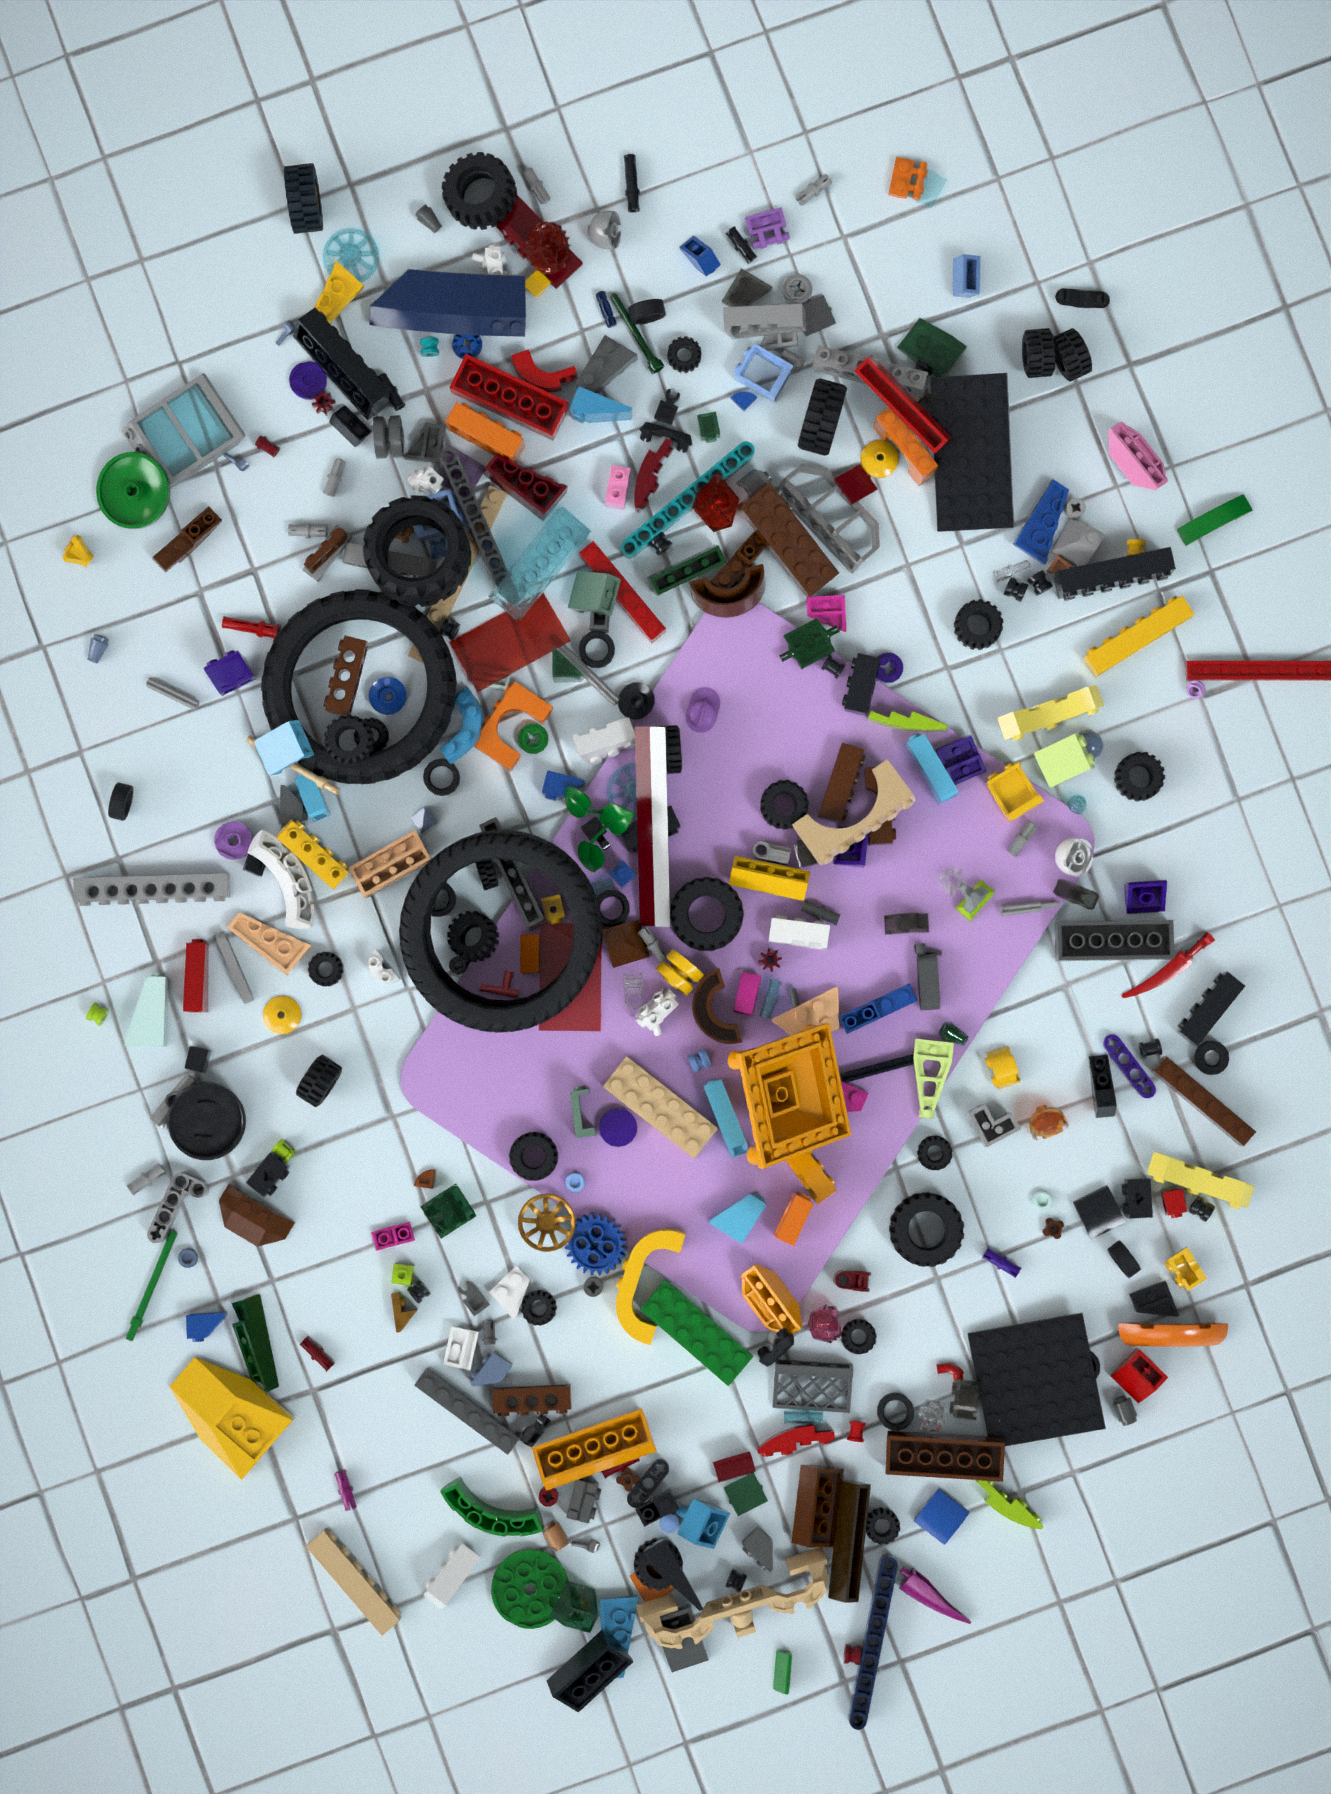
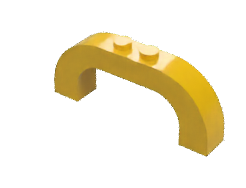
M675 1228L653 1230L645 1234L636 1243L629 1259L625 1258L622 1270H625L623 1278L619 1277L616 1288L619 1289L616 1299V1312L623 1329L637 1341L651 1345L657 1327L656 1323L641 1318L633 1306V1297L645 1259L652 1251L657 1249H668L680 1253L686 1236L685 1231Z

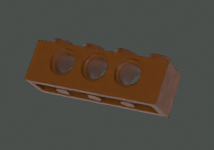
M344 635L343 640H340L338 645V651H340L339 658H335L333 665L335 670L334 677H330L328 688H331L329 696H325L323 704L327 712L343 716L351 715L369 647L368 641ZM349 653L355 654L352 662H346L345 658ZM346 671L350 672V678L342 681L341 674ZM339 690H344L345 697L340 700L337 699L336 693Z
M571 1384L499 1387L492 1389L493 1413H498V1416H509V1412H517V1415H529L530 1411H537V1414L541 1415L548 1414V1411L556 1410L557 1414L568 1413V1410L572 1408ZM548 1395L556 1396L557 1402L554 1405L547 1403L546 1397ZM511 1396L516 1397L518 1405L510 1406L507 1402L508 1398ZM535 1396L538 1403L534 1406L529 1405L527 1397Z

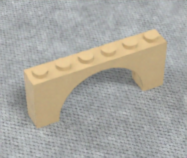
M888 759L872 769L878 784V795L872 811L862 821L847 828L835 829L818 824L807 814L792 824L796 833L820 866L830 863L834 856L846 852L850 845L862 841L866 834L878 830L882 823L894 819L898 812L910 808L914 801H916L913 793Z

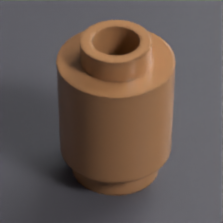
M551 1521L544 1526L545 1530L542 1533L555 1551H559L569 1544L568 1537L559 1522L554 1523V1521Z

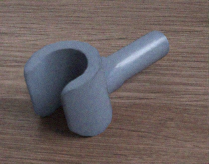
M288 320L283 324L286 331L277 340L276 344L278 346L288 335L294 333L296 326L292 321Z
M224 453L223 456L233 462L240 471H245L249 467V464L243 457L237 461L236 458L228 453Z

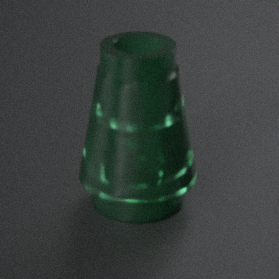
M944 1022L939 1031V1036L943 1040L962 1046L966 1044L969 1038L952 1022Z

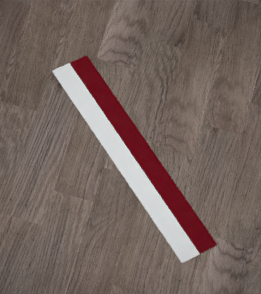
M635 727L640 926L670 927L665 727Z

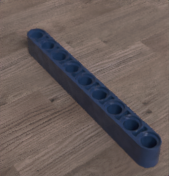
M884 1554L879 1560L861 1649L860 1664L857 1669L848 1714L849 1723L856 1730L863 1729L867 1723L898 1568V1563L891 1554ZM887 1559L894 1562L893 1566L889 1569L883 1567V1563ZM888 1579L890 1584L888 1587L882 1588L879 1586L880 1581ZM877 1599H885V1605L883 1607L876 1606ZM874 1618H881L882 1623L880 1626H873L872 1620ZM871 1637L878 1639V1643L874 1646L868 1644V1640ZM868 1656L874 1658V1662L871 1665L864 1663V1659ZM863 1676L870 1677V1682L868 1684H861L860 1679ZM860 1695L867 1698L863 1704L856 1702L857 1697ZM855 1715H861L863 1717L860 1723H854L852 1721Z

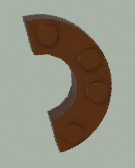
M760 564L745 568L743 580L732 588L722 589L715 587L710 583L708 577L689 581L692 599L701 610L716 617L727 618L742 615L753 609L763 597L766 586L764 566Z
M715 969L702 978L694 991L692 999L693 1017L699 1029L710 1039L724 1044L742 1043L737 1023H723L715 1017L712 1011L713 996L717 991L725 987L720 969Z

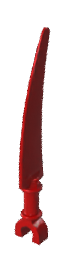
M1206 932L1200 940H1197V943L1188 951L1185 950L1186 953L1180 950L1174 959L1169 961L1162 969L1143 983L1123 993L1122 997L1136 996L1168 982L1192 964L1190 958L1193 959L1196 953L1202 948L1205 949L1215 939Z

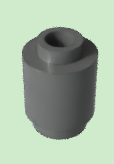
M1125 1395L1115 1398V1402L1112 1405L1119 1422L1123 1426L1136 1422L1137 1413L1131 1398H1126Z

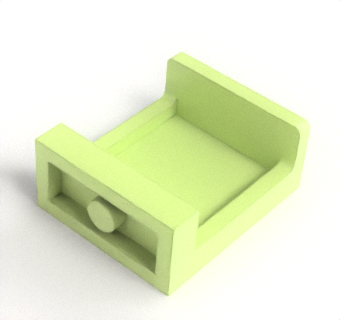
M1079 733L1073 734L1034 753L1050 788L1095 768V759L1091 753H1088L1085 747L1087 742L1083 735L1080 736Z

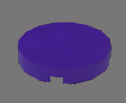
M314 362L299 363L290 373V387L299 398L313 400L314 395L318 396L320 391H325L327 376Z
M619 1108L605 1113L599 1125L600 1136L606 1143L615 1147L626 1146L632 1142L638 1128L634 1116L627 1110Z

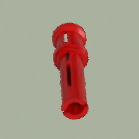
M226 616L222 619V628L253 633L260 638L263 636L275 638L279 630H281V624L272 625L265 623V621L257 623Z

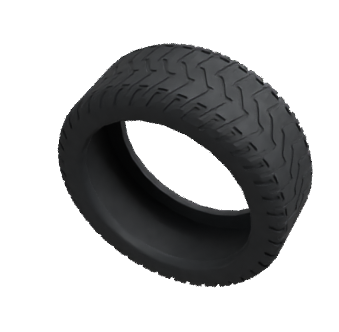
M490 830L475 833L449 845L430 859L420 870L408 890L401 911L399 927L403 962L413 984L425 1000L439 1013L458 1024L475 1030L478 1029L479 1031L495 1033L529 1029L555 1017L564 1008L568 1007L575 997L579 995L591 975L599 952L602 933L598 900L592 885L579 865L565 851L550 841H546L536 835L513 830ZM489 859H507L530 865L549 877L562 892L570 908L574 934L573 948L568 963L560 975L548 986L528 997L513 1000H496L473 994L457 984L443 969L434 951L431 937V915L437 896L451 876L472 863Z

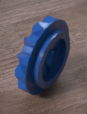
M457 334L454 336L452 348L454 353L461 359L464 358L465 354L475 358L482 350V340L479 335ZM463 338H465L468 342L473 341L470 344L471 351H469L467 347H462V345H464Z

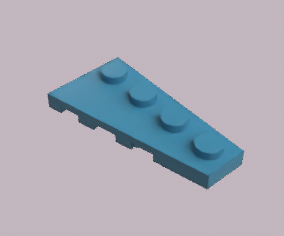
M638 1596L600 1598L601 1630L614 1637L628 1653ZM625 1670L617 1678H624Z

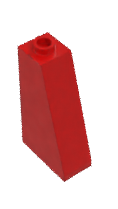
M192 939V943H186L183 1012H208L209 943H203V939Z

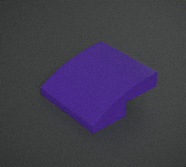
M972 735L965 736L935 749L937 756L955 785L987 772Z

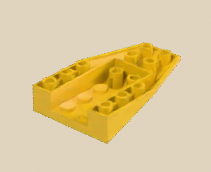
M194 1357L169 1386L200 1440L241 1480L246 1477L265 1452L296 1418L251 1379L198 1357Z

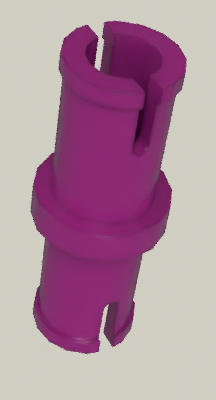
M345 1469L340 1470L342 1479L339 1471L335 1472L334 1476L336 1477L339 1487L338 1494L342 1497L345 1511L351 1510L349 1502L352 1509L357 1508L352 1493L353 1486H350Z

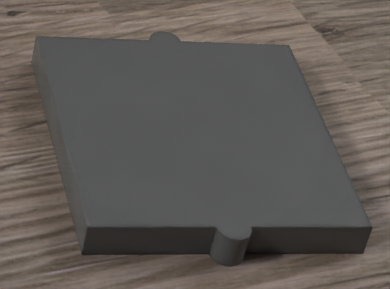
M824 295L802 304L805 308L806 331H803L806 337L836 324L831 313L832 308L828 306Z

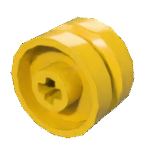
M672 948L666 957L674 966L671 967L667 963L661 962L655 970L672 987L688 996L693 990V986L686 978L688 977L693 982L699 983L704 974Z

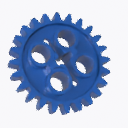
M592 1212L589 1218L584 1214L582 1220L580 1218L576 1219L577 1225L574 1234L568 1242L569 1244L565 1246V1249L570 1250L567 1257L573 1256L571 1264L578 1263L576 1269H579L581 1266L584 1267L583 1273L589 1269L591 1275L597 1271L600 1276L603 1270L608 1274L610 1268L615 1270L616 1264L620 1265L622 1262L620 1258H624L626 1255L622 1252L627 1250V1246L622 1245L627 1242L626 1238H622L625 1231L619 1232L621 1224L615 1226L616 1219H613L611 1222L608 1221L609 1215L603 1219L601 1213L595 1217ZM593 1228H600L602 1234H596ZM578 1239H585L587 1245H581ZM593 1242H594V1243L598 1242V1243H599V1246H598V1245L594 1246V1245H593ZM605 1243H611L614 1249H607ZM590 1254H596L599 1260L591 1259Z

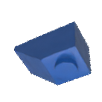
M692 236L679 247L695 268L706 277L721 265L712 249L695 236Z
M547 770L542 794L545 795V799L556 801V798L562 799L565 797L566 787L572 786L579 789L584 786L585 780Z
M215 1312L186 1315L187 1339H192V1342L204 1341V1338L209 1337L228 1316V1313Z

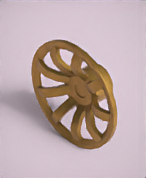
M550 1193L539 1194L529 1199L521 1208L518 1216V1229L523 1240L530 1247L543 1252L555 1251L565 1246L572 1238L576 1227L575 1214L570 1204L562 1197ZM543 1198L544 1211L540 1212L532 1203ZM548 1198L559 1201L553 1211H549ZM564 1205L570 1215L557 1217V1212ZM529 1207L537 1215V1218L523 1217L526 1209ZM571 1219L570 1231L558 1225L559 1222ZM523 1222L535 1223L536 1227L525 1234ZM555 1230L567 1235L559 1244L554 1234ZM540 1231L541 1235L538 1245H536L528 1238ZM546 1234L550 1235L554 1246L542 1247Z

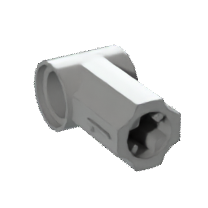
M759 841L752 847L751 853L757 860H767L787 865L791 848ZM763 846L766 850L765 855H758L756 847Z

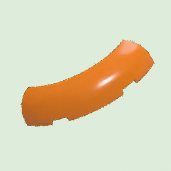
M1129 1322L1118 1323L1121 1340L1129 1346L1201 1347L1219 1345L1227 1336L1228 1323L1154 1324L1153 1327L1152 1323Z

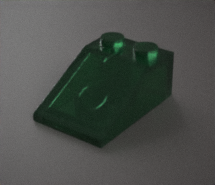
M921 318L918 319L897 347L898 350L913 361L917 362L919 360L928 365L933 371L932 375L935 377H946L967 348L966 345L951 334Z

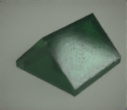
M554 648L552 650L554 683L582 682L584 680L583 674Z

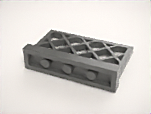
M776 1360L772 1407L850 1413L853 1364ZM779 1374L788 1375L791 1379L784 1387L778 1381ZM801 1376H807L810 1382L802 1388L796 1380ZM820 1377H826L830 1381L823 1389L816 1383ZM840 1378L848 1379V1385L843 1390L835 1384ZM794 1382L800 1391L792 1397L786 1388ZM814 1384L819 1389V1392L811 1398L805 1390ZM833 1385L839 1393L830 1399L825 1391ZM783 1391L790 1398L786 1403H777V1396ZM801 1393H804L809 1399L804 1405L799 1404L795 1400ZM821 1394L828 1400L824 1406H819L814 1401ZM842 1395L847 1400L846 1407H838L834 1401Z

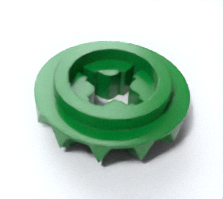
M528 724L520 730L518 743L521 749L528 754H537L544 751L548 745V733L539 724ZM527 733L533 736L538 735L537 741L539 745L534 742L530 744L528 742L530 738Z

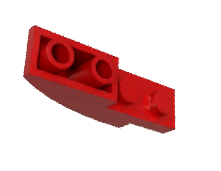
M813 1423L792 1427L764 1441L757 1447V1452L762 1454V1457L773 1456L775 1452H781V1455L793 1454V1451H797L796 1443L799 1442L801 1446L811 1445V1441H819V1444L831 1443V1440L835 1439L834 1430L815 1431Z

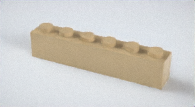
M325 1528L307 1544L306 1548L383 1636L400 1621L401 1611L395 1604L391 1605L388 1602V1596L382 1589L379 1591L376 1588L374 1579L369 1574L367 1576L364 1574L362 1565L357 1560H352L349 1556V1550L344 1545L340 1546L336 1541L338 1538L334 1532L328 1531Z

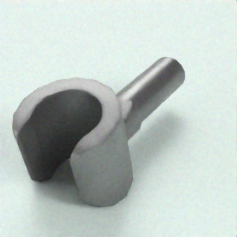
M590 1540L588 1545L572 1541V1546L584 1548L591 1553H595L598 1551L600 1543Z

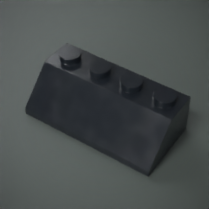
M601 1630L547 1680V1684L553 1698L579 1713L633 1663V1659L614 1637Z

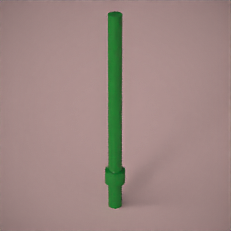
M170 1231L136 1315L131 1319V1327L126 1336V1339L129 1341L134 1340L138 1328H141L144 1321L142 1318L178 1234L175 1231Z

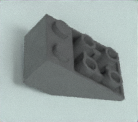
M691 1604L679 1607L677 1612L660 1617L662 1626L670 1629L693 1624L696 1620ZM686 1637L681 1642L682 1649L662 1646L671 1672L709 1660L703 1640L695 1644L693 1638Z

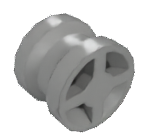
M1079 498L1071 499L1065 507L1066 516L1072 520L1079 519L1085 512V503Z

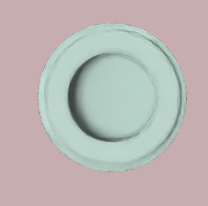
M1045 1191L1035 1193L1032 1198L1033 1206L1041 1211L1049 1209L1052 1205L1051 1195Z

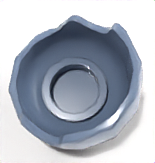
M1091 730L1080 731V736L1083 735L1087 742L1085 747L1088 753H1091L1095 759L1102 752V738Z

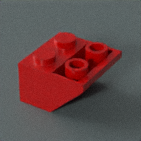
M1137 1348L1110 1375L1138 1404L1154 1393L1168 1378Z

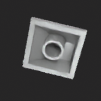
M1069 519L1050 552L1061 556L1075 567L1087 565L1105 534L1088 524Z

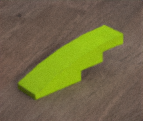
M871 711L867 719L886 727L905 731L944 732L948 727L946 724L912 711L909 718L893 711L890 713L889 718Z

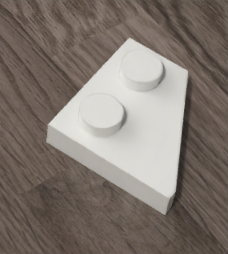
M516 1266L489 1291L492 1297L513 1319L518 1315L530 1278Z

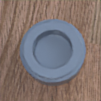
M191 1248L183 1249L178 1255L179 1264L185 1268L195 1266L198 1262L197 1252Z

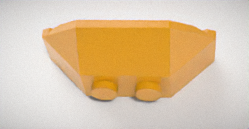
M755 1264L741 1274L742 1296L765 1328L776 1333L786 1328L789 1334H794L802 1328L799 1303L776 1272Z

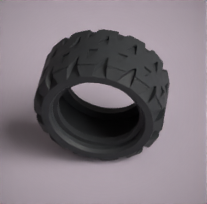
M411 495V498L400 497L389 502L390 506L382 507L372 517L373 522L367 526L363 538L365 542L363 546L364 561L373 580L385 595L403 605L411 607L420 605L425 607L437 604L440 599L446 600L456 592L459 585L462 586L471 565L470 542L461 520L445 503L435 498L431 500L427 496ZM423 525L433 527L444 534L448 544L447 553L441 565L432 573L423 577L410 578L394 572L389 567L388 551L394 538L403 530L412 526Z

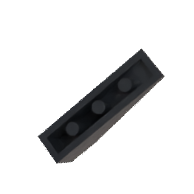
M665 1537L644 1548L646 1554L643 1557L647 1565L652 1564L653 1568L699 1611L703 1610V1606Z

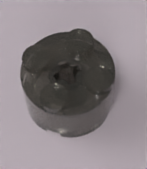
M957 1379V1382L952 1383L951 1394L955 1395V1399L950 1402L949 1414H953V1418L977 1420V1416H973V1413L978 1411L979 1389H976V1385L980 1386V1381Z

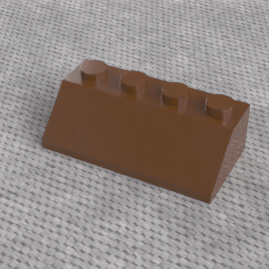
M801 1465L791 1543L805 1547L834 1546L840 1482L843 1480L844 1469L820 1465Z

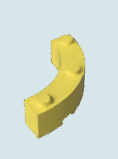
M1097 685L1088 686L1067 694L1068 699H1065V697L1057 700L1054 699L1036 705L1031 709L1026 708L1014 711L997 718L1005 740L1012 738L1013 741L1024 738L1025 734L1047 728V731L1057 728L1059 723L1087 713L1090 716L1098 713V709L1104 707V703Z
M1156 1152L1153 1153L1147 1171L1148 1175L1154 1176L1153 1180L1164 1184V1181L1188 1188V1193L1197 1196L1198 1193H1202L1229 1202L1230 1207L1239 1210L1241 1206L1248 1208L1255 1188L1251 1184L1227 1176L1220 1179L1221 1175Z

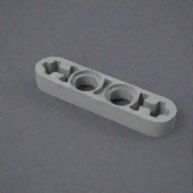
M223 932L216 935L217 943L243 1002L247 1004L253 1001V994L226 933Z

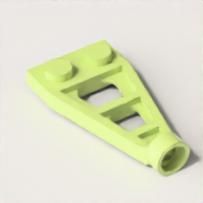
M915 1039L913 1060L920 1105L919 1117L934 1119V1110L952 1063L954 1043ZM925 1060L940 1062L941 1067L936 1077H927L923 1068ZM925 1081L936 1083L935 1093L932 1097L924 1095L923 1084ZM928 1106L931 1110H924V1107Z

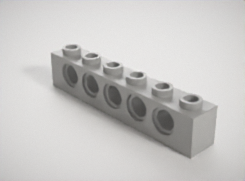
M818 345L813 360L814 371L866 384L854 370L867 357ZM877 360L910 395L924 398L929 382L928 372Z

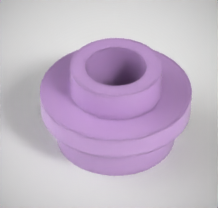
M1191 680L1186 686L1187 694L1191 698L1202 697L1206 691L1205 685L1199 680Z

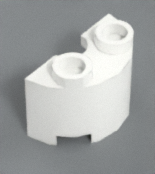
M375 949L368 959L371 975L378 981L386 984L400 981V977L393 969H385L384 962L386 960Z

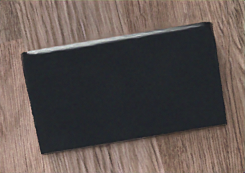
M346 405L333 413L329 420L330 424L354 447H357L372 432Z

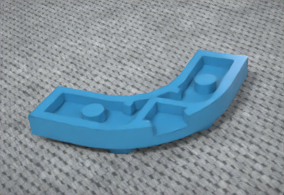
M465 687L456 694L455 703L462 713L463 725L455 737L440 747V750L450 764H453L473 748L480 738L481 726L484 723L481 705L468 687Z

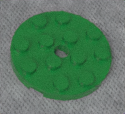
M538 1549L516 1551L506 1557L494 1573L491 1585L492 1600L498 1613L506 1621L520 1628L535 1629L546 1626L562 1613L569 1596L567 1573L562 1564L545 1551ZM528 1583L536 1587V1591L533 1594H528L525 1591V1586Z

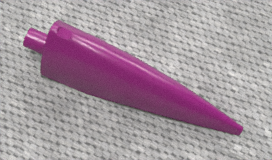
M905 1566L901 1568L899 1573L905 1576L899 1586L900 1590L943 1615L971 1624V1621L951 1605L925 1576L914 1568L911 1571Z

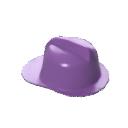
M703 687L697 689L692 694L686 712V722L691 730L703 733L709 731L714 726L720 708V698L714 690Z

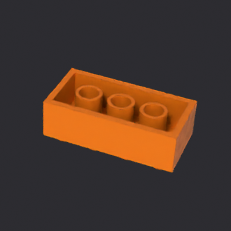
M464 402L462 404L455 403L445 421L450 432L494 456L498 454L513 462H517L525 448L522 434L515 430L509 431L505 429L506 426L499 421L492 422L488 419L489 416L480 411L478 413L472 411V407Z

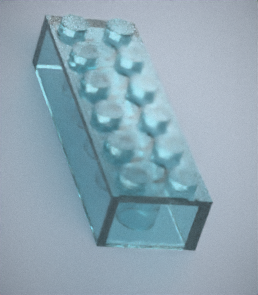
M563 506L560 507L488 597L515 620H520L579 548L591 530Z

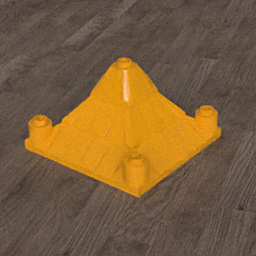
M830 1023L806 1025L802 1031L746 1051L735 1050L730 1052L728 1055V1065L731 1069L740 1070L753 1137L756 1143L747 1151V1160L750 1164L758 1165L760 1169H764L851 1136Z

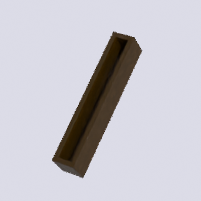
M841 1480L829 1599L844 1603L859 1601L871 1484L854 1480Z

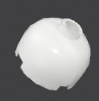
M1068 838L1059 844L1055 853L1056 865L1063 873L1078 877L1081 874L1087 873L1093 861V855H1090L1091 844L1082 838Z

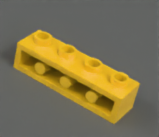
M291 819L279 831L276 838L334 890L349 874L346 870L348 866L340 859L336 861L332 857L334 853L326 846L322 848L318 844L320 840L312 833L308 835L304 831L306 827L298 820L294 822Z
M734 856L729 885L804 901L810 871Z

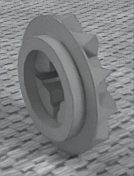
M800 274L789 276L782 286L785 300L799 302L800 304L807 302L812 295L810 280ZM801 283L800 290H802L803 292H798V294L794 296V290L792 288H796L797 285Z

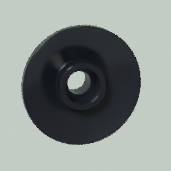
M635 682L627 685L619 695L620 700L618 701L619 710L625 717L638 720L646 717L652 711L655 704V696L648 685ZM641 700L640 705L636 706V702Z

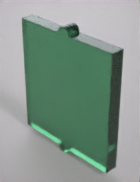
M750 1473L723 1487L729 1498V1504H732L737 1516L768 1501L762 1490L763 1485L759 1484L754 1473Z

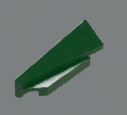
M260 1294L232 1303L239 1319L238 1322L232 1325L251 1380L255 1383L260 1382L265 1392L278 1388L279 1383Z

